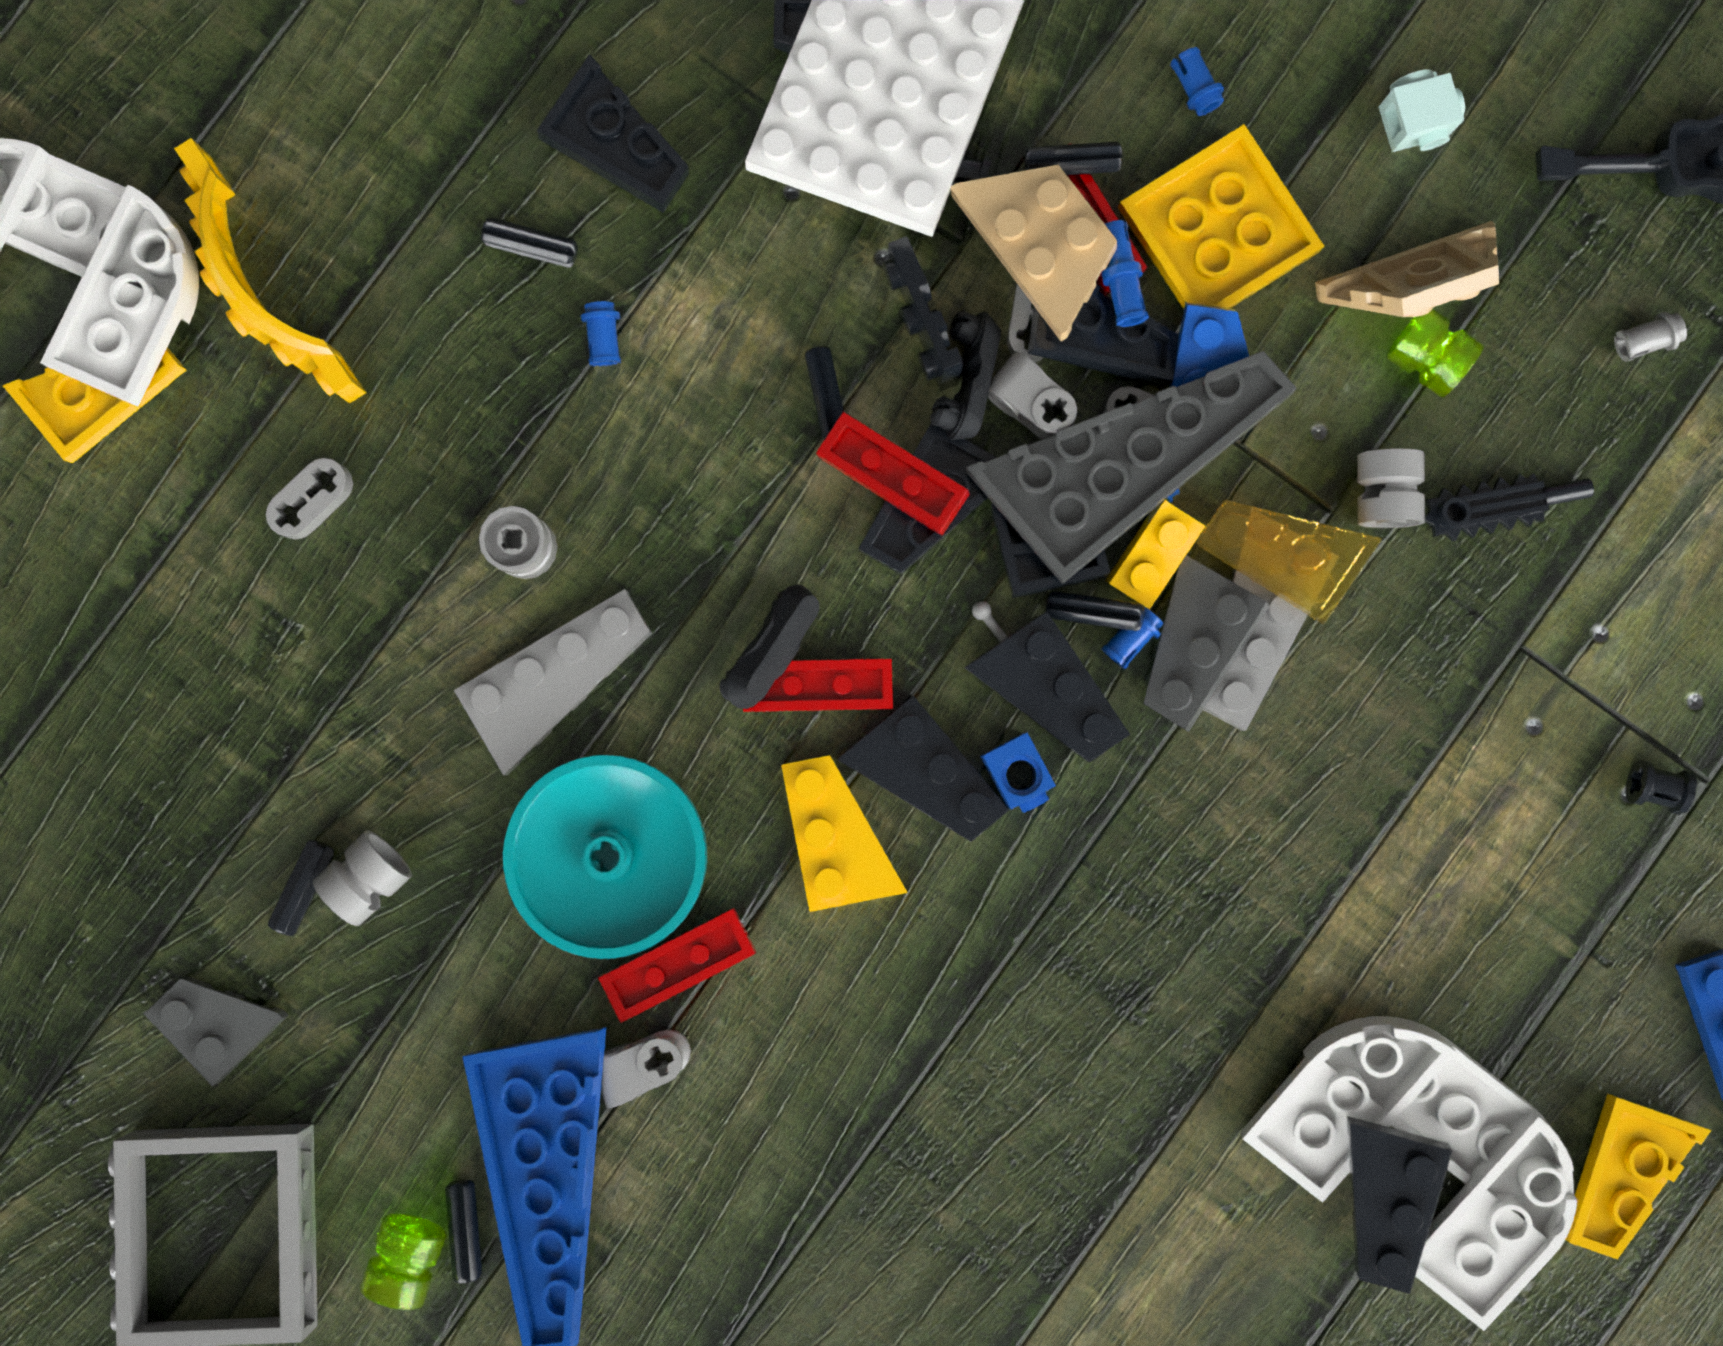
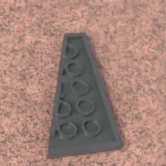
M1262 351L1208 372L1204 377L1178 387L1172 386L1157 392L1155 396L1138 403H1129L1057 431L1056 435L1028 446L1024 444L1009 450L1007 454L984 463L981 461L966 467V472L1057 579L1064 584L1294 394L1297 388L1268 355Z

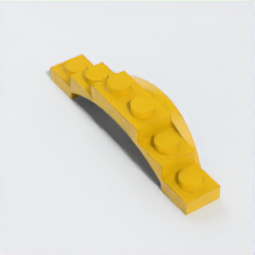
M192 138L174 148L185 164L179 171L190 188L195 192L186 198L185 202L195 216L189 220V223L201 239L202 247L194 251L205 267L199 271V274L208 288L217 297L223 295L230 305L231 309L225 313L235 329L243 337L250 334L264 345L269 343L274 353L285 366L294 364L306 374L312 372L319 385L329 396L336 393L347 402L352 403L366 394V391L340 352L326 341L288 326L266 310L245 278L234 252L228 228L226 201L236 194L211 156Z

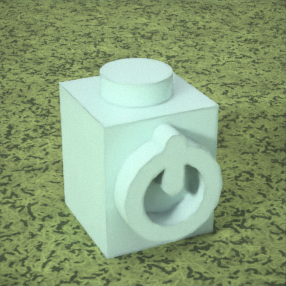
M1425 69L1405 75L1390 85V93L1380 104L1379 110L1391 151L1396 152L1418 145L1421 151L1439 147L1450 140V134L1464 120L1463 115L1465 112L1463 94L1460 89L1455 88L1451 73L1437 76L1436 72Z

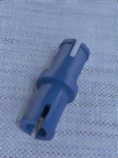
M1116 220L1105 223L1117 240V249L1101 275L1103 284L1110 288L1117 326L1129 327L1146 321L1149 316L1145 308L1139 282L1143 272L1141 264L1134 260L1128 234V224L1123 220Z

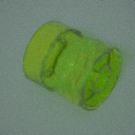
M1432 309L1425 315L1414 317L1390 347L1385 358L1406 373L1416 370L1420 372L1419 383L1440 398H1444L1458 385L1475 364L1484 349V345L1462 329L1452 333L1449 330L1450 320L1435 309Z
M394 1213L383 1217L375 1239V1251L379 1255L372 1256L368 1260L360 1284V1292L367 1299L388 1308L399 1310L421 1308L425 1303L433 1279V1274L428 1268L435 1266L440 1258L447 1237L446 1231L434 1222L418 1216Z

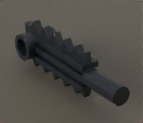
M1519 473L1516 474L1511 485L1502 477L1497 478L1493 489L1485 482L1479 481L1474 493L1464 484L1460 485L1455 496L1446 488H1442L1437 498L1425 500L1428 508L1425 522L1432 528L1433 537L1444 534L1452 542L1456 541L1461 530L1471 538H1474L1480 526L1489 534L1494 533L1498 523L1503 525L1508 531L1512 530L1517 519L1525 526L1530 527L1534 520L1538 522L1544 521L1545 511L1550 510L1549 505L1591 498L1594 494V486L1589 478L1545 486L1544 481L1538 482L1534 473L1527 478H1524Z

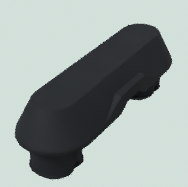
M962 310L955 314L951 322L952 328L949 332L952 340L955 339L965 344L962 358L961 375L963 380L961 389L954 396L953 400L945 395L938 398L932 407L933 413L930 415L932 425L946 430L947 438L950 440L975 437L983 422L1001 337V329L991 316L984 311L975 316Z
M792 585L779 592L777 595L778 599L773 601L772 609L765 618L761 631L748 644L734 667L726 672V678L720 681L721 695L737 708L748 709L762 700L774 681L785 672L800 649L802 638L819 612L818 600L803 585Z

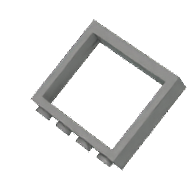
M314 1124L134 1130L113 1141V1148L108 1159V1169L110 1175L114 1177V1199L109 1208V1223L112 1228H115V1250L111 1255L109 1269L111 1278L115 1280L116 1301L111 1310L110 1323L112 1330L116 1331V1346H219L300 1343L318 1326ZM277 1150L280 1317L148 1322L145 1155Z

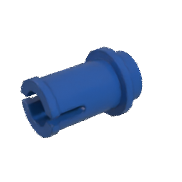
M1193 47L1180 53L1178 56L1182 62H1179L1178 58H1174L1170 66L1175 71L1189 98L1187 107L1189 110H1195L1198 116L1208 114L1224 102L1222 96L1224 87L1221 83H1215L1201 56L1199 48Z
M600 301L585 304V313L580 316L581 321L586 322L589 365L609 366L621 363L616 320L620 319V313L615 311L614 303Z
M1144 606V621L1141 629L1138 631L1119 629L1101 650L1116 664L1126 669L1129 666L1128 664L1152 637L1158 639L1161 635L1158 630L1164 623Z

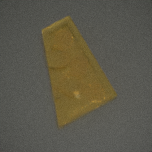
M1224 500L1197 539L1196 545L1324 625L1383 538Z

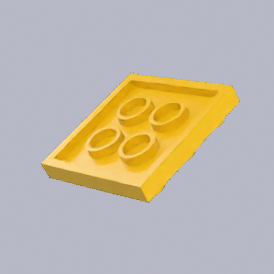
M1245 124L1120 201L1118 206L1119 211L1183 309L1185 302L1230 309L1318 254L1325 247Z

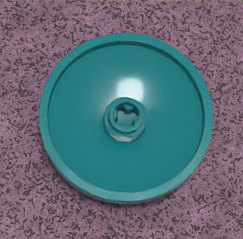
M599 755L584 757L567 762L545 774L526 792L518 803L507 827L503 848V869L507 888L515 907L526 923L540 937L557 948L574 955L597 959L629 956L648 949L667 937L684 921L692 910L701 892L707 868L705 831L701 818L689 796L671 777L648 763L624 756Z

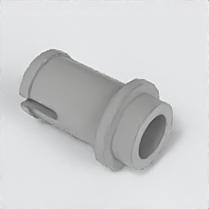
M1662 312L1657 314L1653 321L1616 332L1614 344L1619 357L1624 362H1628L1636 357L1662 348L1667 351L1677 349L1679 343L1685 341L1687 329L1683 318L1678 313L1669 314L1668 312Z

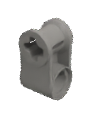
M1015 351L991 379L988 399L1004 413L1019 421L1039 439H1046L1056 435L1057 431L1074 425L1077 413L1075 399L1070 393L1050 379L1036 363L1024 354ZM1059 408L1063 411L1061 421L1054 419L1050 424L1044 421L1045 410L1052 413Z
M666 1029L633 1043H625L605 1051L601 1095L607 1109L629 1102L647 1091L676 1078L690 1060L691 1049L686 1037L676 1030ZM658 1050L662 1053L670 1051L673 1059L670 1063L666 1059L658 1061L655 1053Z

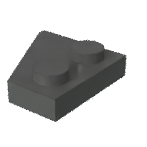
M189 976L179 979L144 1013L211 1086L220 1083L289 1016L283 1009L259 1005L246 1000V996L229 990L222 992L214 989L209 983Z

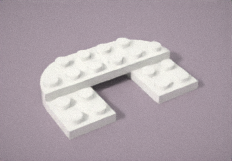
M0 138V252L4 244H7L82 277L40 363L138 407L180 320L190 324L195 311L199 292V272L195 253L188 237L179 224L166 211L138 189L130 185L124 187L52 156L40 146L32 143Z
M1388 1016L1358 1018L1337 1025L1322 1033L1303 1050L1305 1058L1241 1130L1242 1139L1322 1203L1350 1172L1349 1160L1351 1158L1347 1116L1387 1127L1393 1126L1397 1130L1448 1143L1453 1152L1447 1170L1466 1185L1431 1222L1415 1277L1485 1331L1554 1256L1569 1233L1577 1205V1198L1574 1196L1572 1174L1574 1167L1571 1158L1558 1135L1530 1103L1437 1031L1412 1020Z

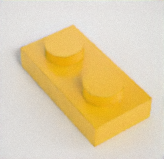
M1164 500L1150 512L1105 581L1150 610L1205 526Z

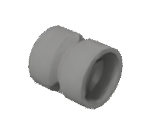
M1379 449L1357 455V482L1365 487V492L1358 496L1359 526L1399 528L1425 523V495L1417 490V486L1425 481V454L1423 451L1415 449Z
M516 506L499 508L490 514L481 526L479 535L481 552L489 563L513 577L522 579L538 577L546 572L555 561L557 542L554 533L549 525L525 508Z
M369 830L364 831L345 849L346 860L343 863L333 860L313 879V886L326 905L340 918L354 926H360L381 906L380 895L392 896L412 877L409 866L399 853L383 838Z

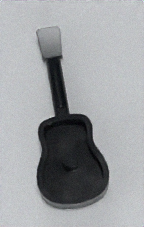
M1723 113L1715 118L1704 121L1683 119L1676 122L1658 135L1654 152L1575 155L1574 150L1544 145L1535 152L1537 178L1540 181L1571 180L1576 175L1655 172L1658 187L1666 196L1683 197L1698 195L1723 204Z

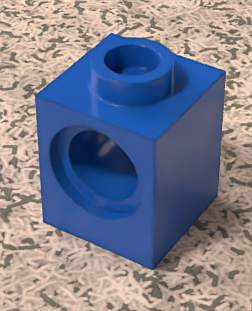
M1028 732L1022 733L980 756L1008 809L1012 810L1019 806L1022 813H1025L1049 800L1046 791L1056 785ZM1018 760L1026 762L1033 774L1031 783L1021 790L1012 788L1006 778L1008 767Z

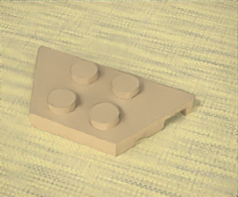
M1059 165L960 182L951 186L950 191L953 199L1059 340L1063 341L1072 330V323L1084 302L1087 303L1095 289L1096 280L1101 271L1106 269L1117 249V240Z
M1490 221L1315 282L1317 299L1321 303L1400 317L1422 316L1429 313L1437 305L1452 300L1471 299L1477 296L1480 290L1499 284L1495 223Z

